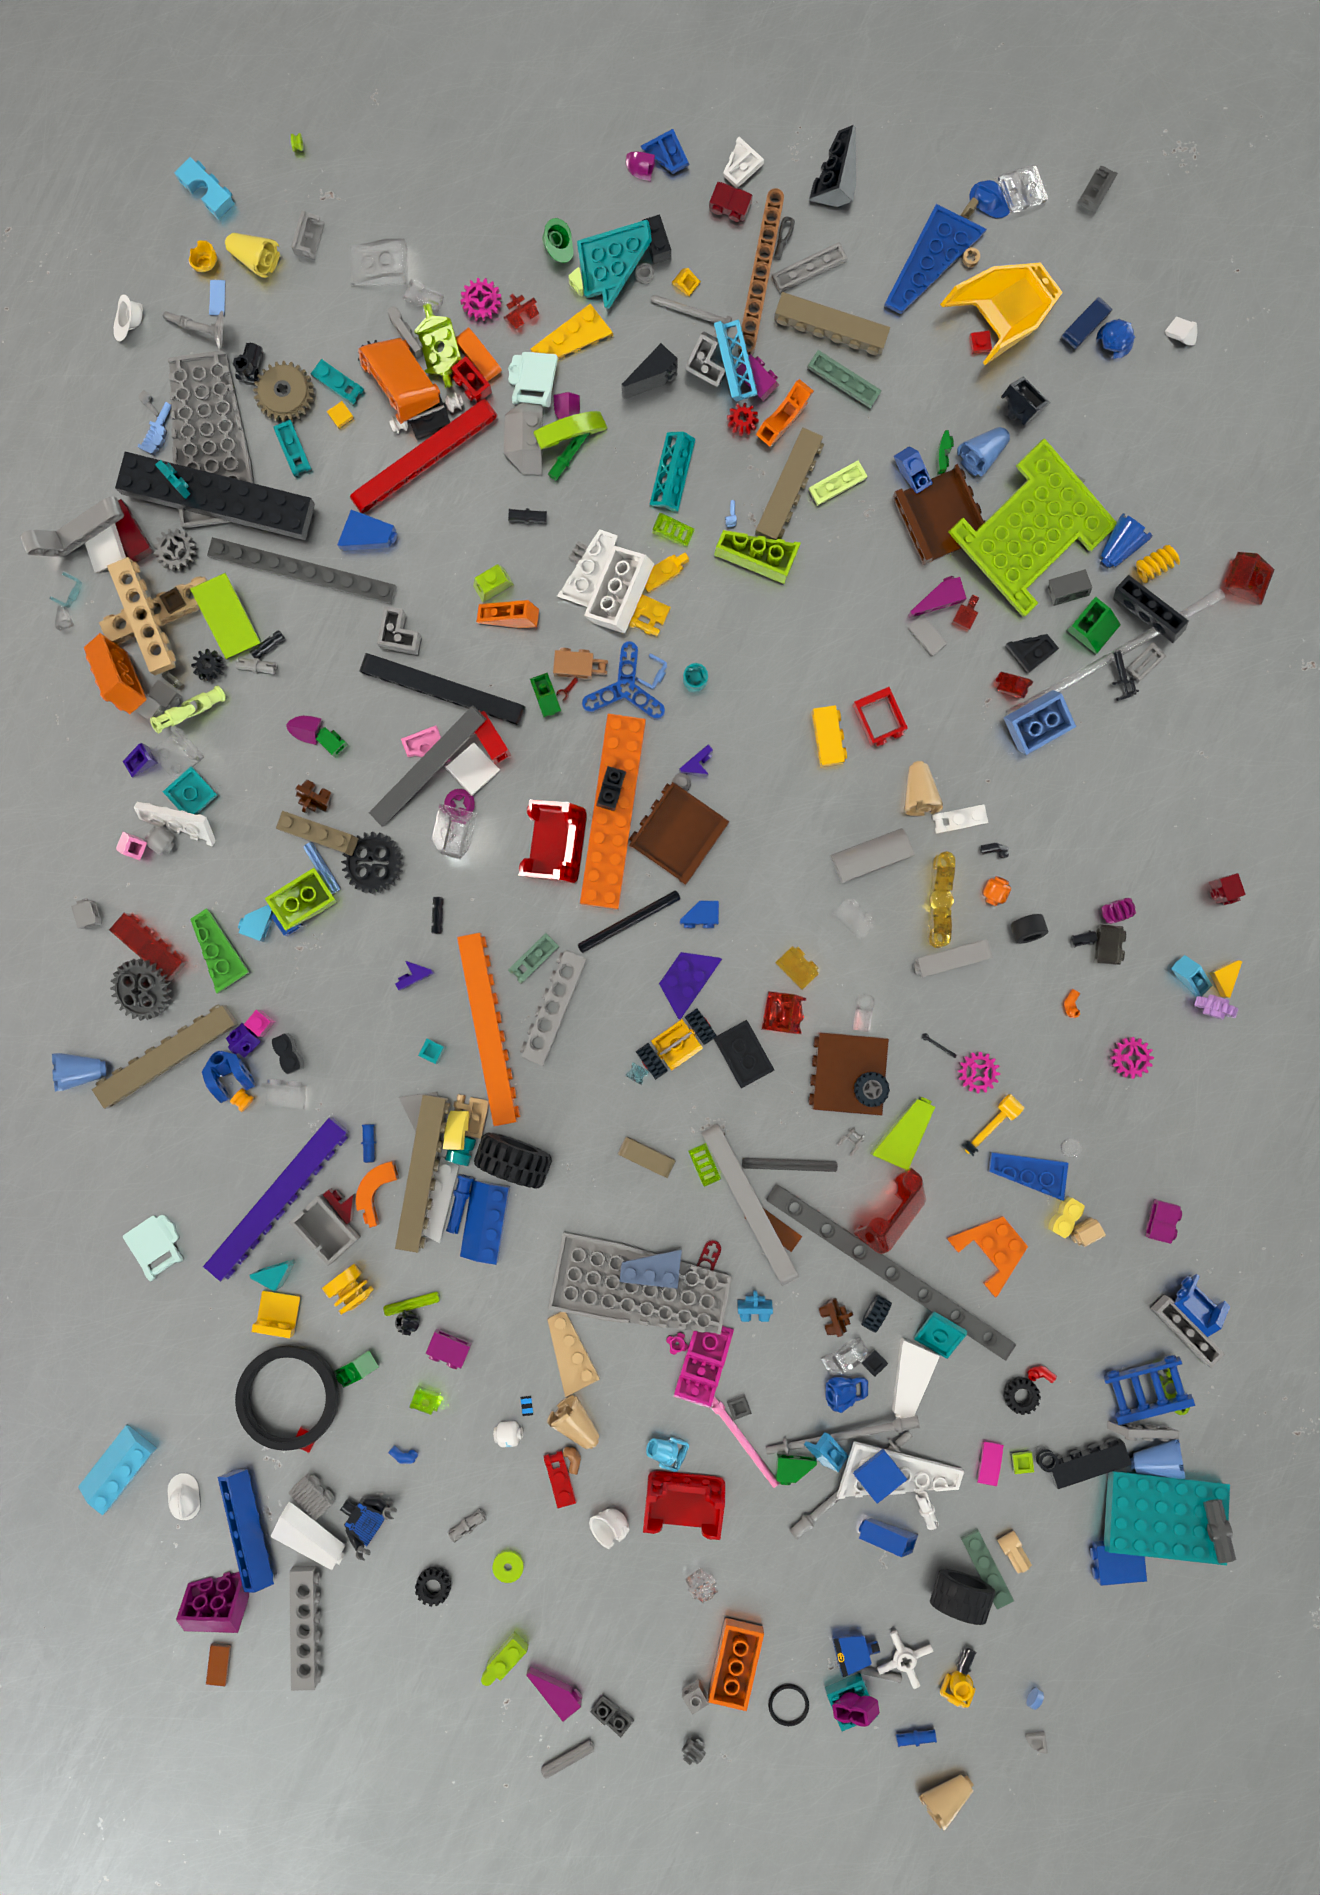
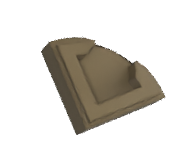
M973 197L960 216L969 219L975 212L979 201Z

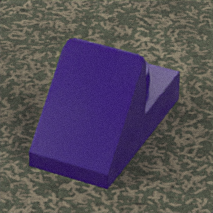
M710 745L705 746L679 768V772L686 775L708 776L707 771L700 763L703 762L705 764L713 757L711 755L713 749Z
M405 961L412 975L409 976L407 973L399 977V982L395 983V985L401 991L435 974L432 969Z

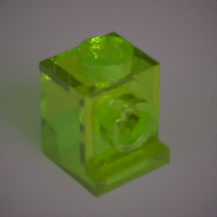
M418 1386L409 1408L432 1415L433 1411L437 1412L441 1400H438L440 1394ZM424 1399L428 1400L429 1405H424L422 1401Z

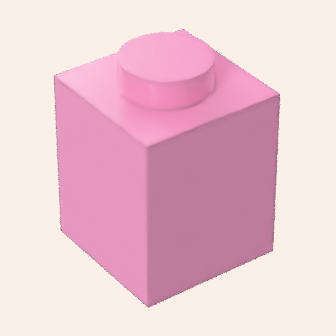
M123 832L116 850L123 855L140 860L147 842L140 837Z

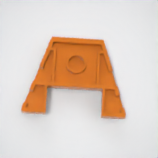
M1003 1216L946 1238L958 1253L974 1240L995 1265L998 1271L983 1283L995 1298L999 1295L1028 1248L1026 1243Z

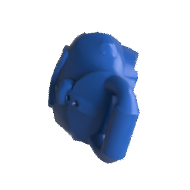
M833 1377L826 1383V1400L828 1406L835 1412L843 1413L850 1406L852 1407L855 1401L863 1400L868 1396V1380L863 1377L854 1379ZM861 1382V1395L857 1396L856 1384Z

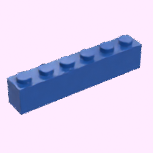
M237 1469L217 1478L244 1592L255 1593L274 1584L273 1571L270 1568L269 1554L265 1547L264 1533L261 1530L259 1521L260 1515L256 1508V1498L251 1487V1476L248 1473V1469Z

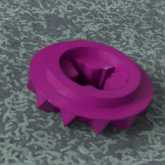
M454 789L447 794L444 807L451 817L464 819L472 814L475 801L473 796L465 789ZM464 798L463 804L466 809L461 807L456 809L457 805L453 799L461 801Z

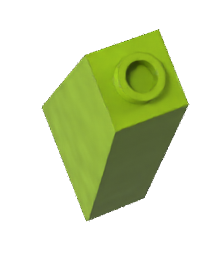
M921 1097L920 1100L915 1098L870 1154L908 1171L935 1109V1106L931 1105L932 1101Z

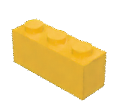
M836 705L814 708L812 710V718L820 768L844 764V759H847L846 747H842L841 740H844L843 729L839 728V721H841L840 710L836 709Z

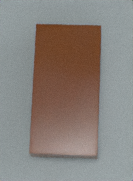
M215 1643L210 1645L206 1685L226 1686L231 1645Z

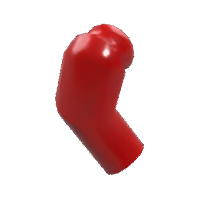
M1042 1365L1032 1367L1028 1371V1378L1031 1381L1044 1377L1050 1383H1053L1057 1378V1375Z

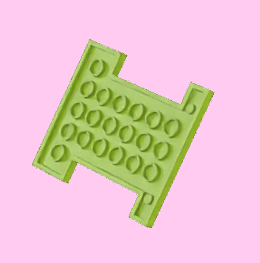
M1045 438L1015 465L1027 481L976 531L964 518H961L948 531L1022 617L1026 616L1038 604L1027 588L1077 538L1088 551H1092L1114 529L1117 523Z

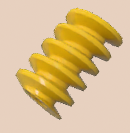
M1165 545L1163 549L1159 548L1156 552H1152L1150 556H1145L1143 560H1138L1136 562V569L1140 579L1146 584L1148 583L1147 577L1153 580L1155 578L1154 573L1160 576V569L1166 573L1168 571L1167 565L1173 569V562L1179 565L1180 559L1173 547Z

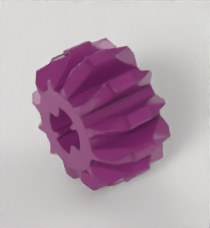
M1123 898L1105 904L1102 907V914L1106 923H1117L1133 917L1136 914V907L1131 898Z

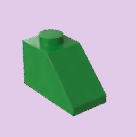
M548 672L530 678L543 717L554 715L561 711Z
M777 1454L776 1481L781 1485H791V1483L798 1482L817 1465V1459L811 1456Z

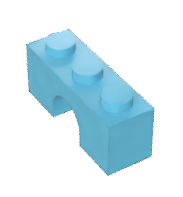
M189 157L174 174L178 181L191 193L200 187L208 188L207 193L201 200L205 207L219 220L234 205L231 198L232 193L225 186L222 188L218 184V179L212 173L208 175L205 172L206 168L200 161L197 160L195 162Z

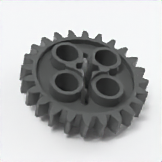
M142 958L138 960L132 959L117 967L118 971L113 973L116 978L111 980L115 985L110 987V989L115 991L111 996L118 999L115 1004H121L120 1011L125 1009L126 1016L132 1013V1019L138 1017L140 1021L145 1018L146 1020L155 1018L165 1011L164 1008L169 1005L166 1001L171 999L167 994L172 990L166 987L170 984V982H165L164 980L167 975L160 974L162 968L156 970V963L150 965V960L143 962Z

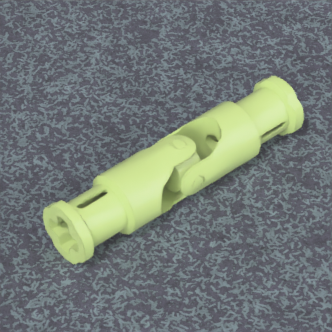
M217 685L207 693L202 692L184 701L180 707H172L156 718L151 717L150 723L159 734L163 729L169 726L173 727L186 718L193 717L211 708L213 704L219 701L224 702L226 700L225 694L220 686ZM192 701H195V702H196V704H197V710H196V711H195V707H194L190 702H192Z

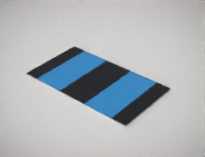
M531 1396L520 1397L522 1416L533 1415Z

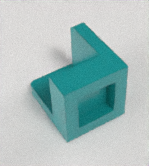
M426 1038L418 1056L438 1064L446 1046Z

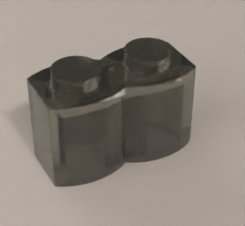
M1097 925L1094 963L1120 965L1121 961H1124L1125 951L1122 950V943L1126 941L1124 926Z

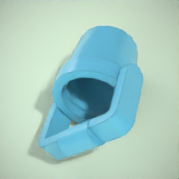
M671 1437L670 1440L653 1438L647 1445L646 1453L649 1458L660 1462L659 1467L677 1472L686 1457L689 1444L684 1440ZM677 1443L683 1445L679 1453Z

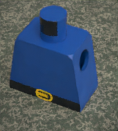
M864 1635L832 1637L842 1677L872 1664L870 1655L880 1653L878 1641L866 1643Z

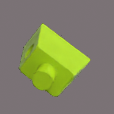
M497 564L476 576L473 587L484 603L513 586L514 583L505 568Z

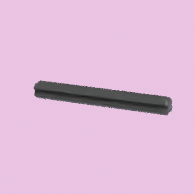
M742 1159V1167L744 1169L836 1172L838 1168L836 1161Z

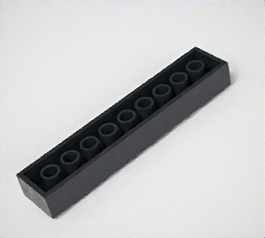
M124 452L115 489L121 495L306 540L315 506L314 501L310 497L169 462L176 470L174 475L177 479L182 477L189 485L186 489L190 492V495L185 499L155 465L160 460Z

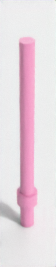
M714 1396L712 1410L715 1414H719L772 1487L778 1486L779 1482L776 1481L775 1476L725 1411L723 1403Z

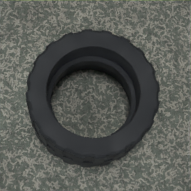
M941 1569L934 1585L930 1604L941 1613L959 1621L974 1625H984L987 1622L996 1592L992 1586L971 1575L955 1570Z

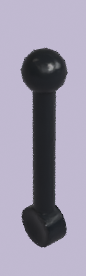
M927 1033L922 1035L924 1041H929L953 1058H956L957 1055L931 1039Z

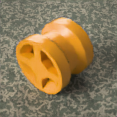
M241 1088L232 1097L230 1103L238 1106V1110L243 1112L252 1103L254 1097L246 1094V1090Z

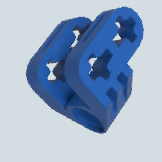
M224 1051L214 1052L202 1070L206 1087L219 1103L230 1099L226 1087L219 1080L220 1076L224 1077L233 1073L245 1090L256 1086L253 1076L236 1054Z

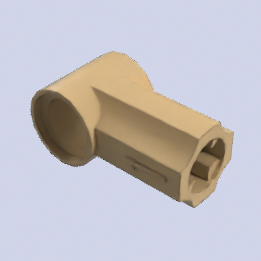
M1014 1530L999 1538L997 1541L1000 1547L1010 1559L1017 1573L1029 1570L1032 1564L1022 1548L1023 1545Z

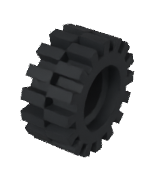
M1017 1377L1016 1380H1010L1011 1383H1007V1388L1004 1389L1005 1396L1003 1397L1006 1405L1016 1414H1031L1030 1411H1035V1407L1040 1404L1041 1396L1039 1395V1389L1031 1380L1024 1377L1023 1379ZM1019 1389H1026L1029 1392V1399L1025 1403H1018L1015 1400V1393Z
M431 1567L429 1570L428 1568L425 1569L423 1573L421 1572L415 1584V1594L418 1595V1600H422L424 1605L428 1603L430 1607L433 1604L438 1606L440 1603L445 1602L451 1590L450 1576L446 1575L445 1570L443 1572L440 1571L441 1568L439 1567L437 1569H434V1567ZM429 1580L439 1582L441 1589L438 1593L432 1594L427 1591L426 1583Z

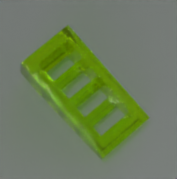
M659 512L652 533L688 547L695 529ZM664 521V522H666V523H665V526H664V528H663V530H662V529H660V526H661L662 522ZM671 524L673 525V527L671 529V532L668 533L667 530L669 525ZM678 527L680 528L678 535L675 536L674 533L676 531V528ZM684 530H686L687 534L685 536V539L683 540L681 539V536Z
M706 1143L688 1150L704 1187L721 1180ZM705 1150L706 1154L695 1158L694 1154ZM708 1157L709 1161L698 1165V1161ZM706 1166H712L711 1169H708L704 1172H701L700 1170ZM712 1172L715 1173L714 1176L708 1179H704V1176Z

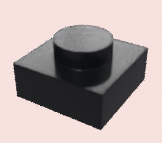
M873 1349L861 1361V1364L876 1377L888 1365V1362Z

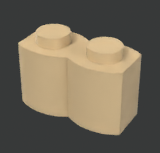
M1092 1217L1075 1225L1070 1234L1073 1242L1083 1247H1087L1106 1236L1100 1223Z

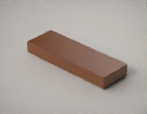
M764 1209L783 1247L792 1252L802 1236Z

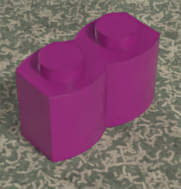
M1155 1199L1145 1236L1171 1244L1177 1237L1178 1230L1176 1229V1224L1182 1218L1181 1206Z
M852 1692L843 1693L840 1699L832 1705L833 1715L836 1720L843 1723L852 1722L862 1727L869 1726L880 1714L877 1699L871 1696L860 1697Z

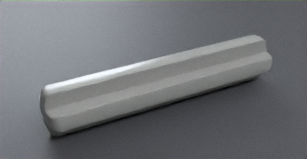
M587 1741L542 1767L541 1773L543 1777L547 1779L594 1752L593 1743Z

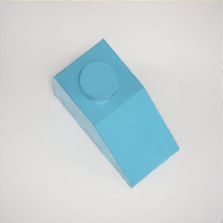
M266 905L241 918L238 924L239 933L264 942L272 922L271 916L274 915L270 906Z
M1186 955L1171 968L1176 977L1196 997H1202L1213 986L1201 965Z

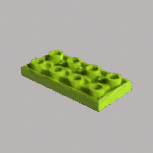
M226 572L190 588L225 659L261 643Z

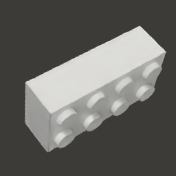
M613 546L584 616L593 624L626 633L654 563L644 554Z

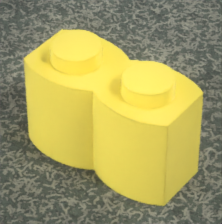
M1067 1196L1060 1203L1058 1213L1051 1218L1048 1229L1063 1238L1068 1237L1074 1229L1075 1221L1082 1216L1085 1205Z

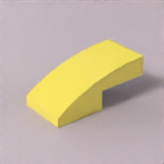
M450 1111L445 1127L443 1149L464 1150L465 1131H468L469 1111Z

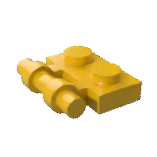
M642 594L629 626L640 628L645 631L644 633L648 635L653 634L658 637L660 629L654 626L656 623L663 626L671 607ZM640 616L649 619V623L640 621Z

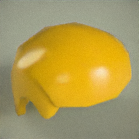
M199 240L197 241V247L190 249L188 260L190 266L201 273L209 271L215 266L217 255L212 244L208 241Z

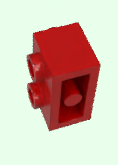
M466 356L451 368L454 375L452 379L459 387L461 385L466 390L464 393L470 401L474 399L478 403L492 393L490 384Z

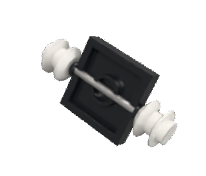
M455 392L454 397L450 398L446 395L445 404L439 394L440 403L401 424L397 418L395 419L391 416L392 420L389 422L393 432L397 431L399 434L400 429L407 431L408 424H411L416 439L439 431L450 423L446 410L449 409L452 413H454L456 408L462 410L461 406L464 403L461 395H456Z

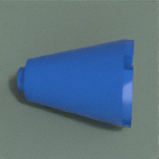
M1122 513L1101 554V562L1108 568H1111V566L1116 568L1147 543L1153 535L1150 532L1146 534L1143 525L1129 515L1126 517L1125 513Z

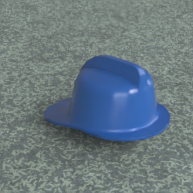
M980 181L971 188L969 194L970 201L973 197L979 201L977 209L994 218H1003L1011 212L1013 207L1011 195L995 181Z

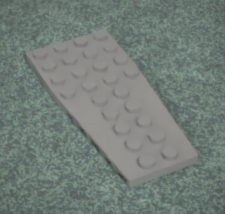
M225 351L168 358L173 428L171 429L173 463L253 483L250 458ZM179 509L180 523L183 529L230 522Z
M563 1232L548 1309L604 1321L721 1334L732 1277L681 1261L678 1289L620 1282L621 1264L623 1261L658 1254L616 1242Z

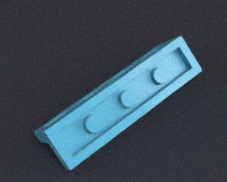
M738 319L723 324L722 321L714 323L732 398L737 402L758 395L740 320ZM736 326L738 333L732 339L728 337L726 329ZM735 344L742 348L738 358L732 355V349ZM740 362L746 365L747 368L743 376L737 374L736 371ZM746 381L751 384L752 391L742 394L741 386Z

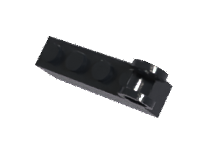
M1110 1438L1101 1445L1092 1444L1083 1451L1074 1450L1065 1457L1056 1456L1050 1449L1046 1448L1039 1450L1036 1454L1037 1464L1043 1471L1050 1472L1057 1489L1132 1465L1125 1443L1120 1438ZM1052 1456V1460L1048 1465L1042 1464L1044 1457Z

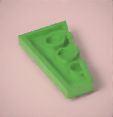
M204 909L190 919L217 994L250 973L209 909Z

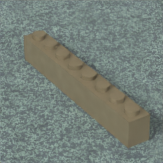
M219 1004L209 1010L210 1013L205 1017L200 1015L193 1020L194 1024L187 1027L185 1025L178 1029V1034L174 1037L168 1036L161 1040V1045L157 1048L153 1046L144 1052L145 1055L143 1057H135L128 1062L129 1066L126 1068L120 1067L112 1072V1077L108 1079L103 1078L96 1082V1087L91 1090L102 1107L107 1109L114 1106L239 1025L226 1005L220 1006Z
M427 1094L422 1095L395 1249L418 1253L421 1251V1248L424 1249L426 1237H423L424 1229H428L429 1225L427 1212L431 1210L433 1203L430 1195L436 1186V1179L433 1178L434 1173L438 1172L440 1164L437 1156L438 1152H442L443 1141H440L441 1134L445 1133L447 1123L444 1122L445 1114L449 1113L450 1103H447L448 1098Z

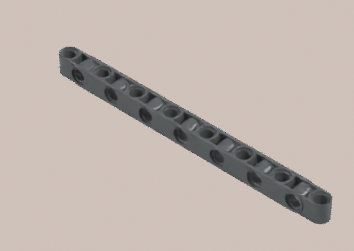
M776 1184L766 1199L773 1206L930 1311L940 1314L967 1330L969 1337L1005 1361L1017 1344L778 1184ZM792 1203L800 1205V1209L795 1213L789 1210ZM826 1224L832 1227L831 1232L828 1234L822 1233V1227ZM857 1246H863L864 1252L861 1255L854 1254V1249ZM891 1267L895 1268V1275L888 1277L886 1275L887 1270ZM922 1289L928 1290V1295L925 1298H919V1292ZM954 1311H959L960 1317L953 1320L951 1314ZM991 1332L992 1339L984 1341V1335Z

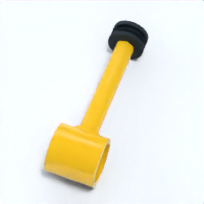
M1012 1094L1007 1095L998 1104L997 1107L1001 1112L971 1143L967 1140V1144L962 1145L967 1154L974 1156L973 1153L975 1151L978 1152L977 1147L1006 1117L1012 1121L1024 1110L1025 1107Z

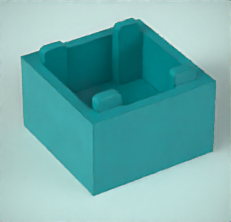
M860 1673L825 1687L831 1707L845 1692H852L860 1697L870 1696ZM837 1720L842 1732L857 1726L852 1722L843 1723Z

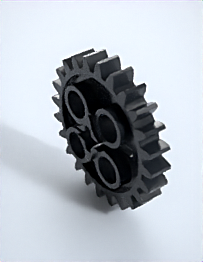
M372 831L370 836L364 832V838L357 835L359 839L353 856L345 853L342 854L344 857H347L346 860L341 861V863L346 865L342 871L348 872L345 878L351 879L349 884L355 885V889L360 890L362 888L363 893H366L368 889L371 894H374L375 889L378 893H381L382 887L385 890H389L387 884L394 886L393 879H400L396 875L397 872H403V870L399 869V865L404 864V862L399 861L403 855L397 853L401 848L398 846L394 847L396 841H390L389 836L386 835L384 837L380 832L376 835ZM363 849H366L367 855L364 858H361V851ZM385 849V856L380 858V850ZM373 860H375V861H377V862H386V861H389V864H387V865H383V864H372V866H371V865L366 864V863L356 864L357 861H364V862H373ZM366 868V874L361 877L360 870ZM381 868H384L385 874L382 877H379L378 871Z

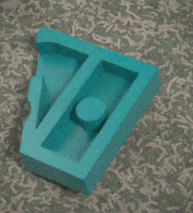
M160 460L155 464L176 490L186 499L190 495V492L186 489L189 485L182 477L177 479L174 475L176 470L169 462L165 465Z

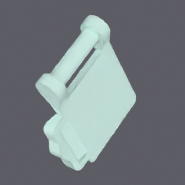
M523 352L522 355L513 356L512 363L508 367V380L511 385H516L512 395L513 404L530 403L540 404L542 407H550L551 391L558 361L556 354ZM521 390L544 392L543 397L521 395Z
M165 1215L151 1216L123 1235V1239L150 1282L156 1279V1275L174 1263L183 1261L182 1255L173 1244L179 1239L175 1224L170 1222ZM168 1251L171 1252V1257L152 1270L148 1266Z

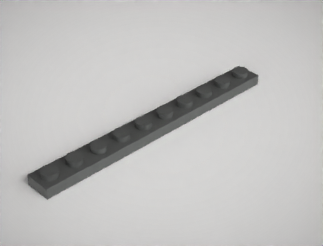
M214 537L211 539L207 556L210 558L391 605L397 587L395 584Z

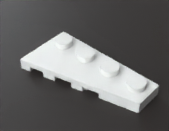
M599 529L557 597L588 607L611 550L616 544L617 535Z
M137 802L134 806L140 820L156 826L165 825L177 834H180L182 831L189 834L190 838L196 841L199 838L206 840V844L212 847L216 842L207 817L203 815H195L182 810L177 811L150 803Z
M443 1156L440 1159L438 1172L434 1173L433 1179H436V1186L430 1195L433 1203L431 1210L427 1212V1218H429L428 1229H424L423 1234L438 1243L441 1242L460 1166L445 1160Z

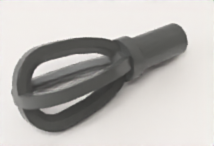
M784 217L781 221L778 244L774 253L775 258L781 259L784 247L793 232L795 220L791 217ZM786 221H790V229L786 237L782 239L784 224Z

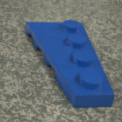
M991 1152L989 1172L1064 1201L1069 1163Z

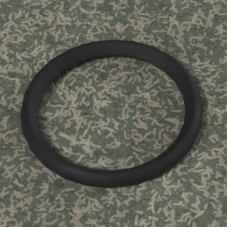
M789 1684L778 1687L769 1698L768 1708L770 1715L780 1725L788 1727L798 1725L806 1718L809 1712L807 1695L801 1688ZM784 1689L798 1691L805 1700L803 1715L793 1722H784L777 1718L773 1712V1699L777 1693Z

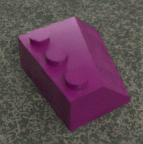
M227 1572L222 1577L214 1579L210 1577L187 1584L176 1618L183 1631L239 1632L249 1599V1592H244L240 1573L231 1574V1572Z

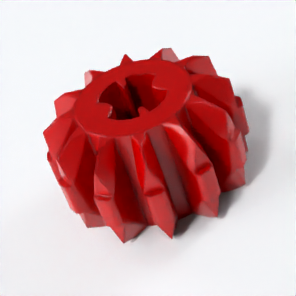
M746 402L743 403V407H740L737 403L736 409L730 408V414L727 415V420L730 421L728 427H733V434L739 431L740 437L743 435V432L750 435V430L755 431L756 424L759 423V419L756 418L758 412L753 411V405L746 408ZM740 417H742L743 419H746V422H743V420H740Z

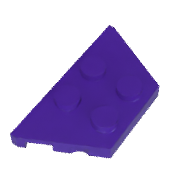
M680 952L664 975L659 985L679 1020H681L722 960L721 958Z

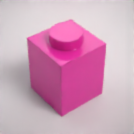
M255 1010L244 1025L258 1037H263L275 1021L262 1010Z

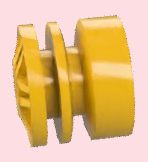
M355 1263L321 1288L328 1298L338 1295L339 1299L334 1303L335 1307L342 1302L345 1306L338 1311L341 1315L352 1311L364 1302L374 1290L372 1286L366 1290L362 1289L368 1283L367 1279L360 1283L356 1281L362 1272Z

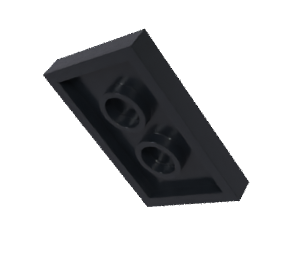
M747 1020L714 1038L741 1089L774 1071L771 1062Z

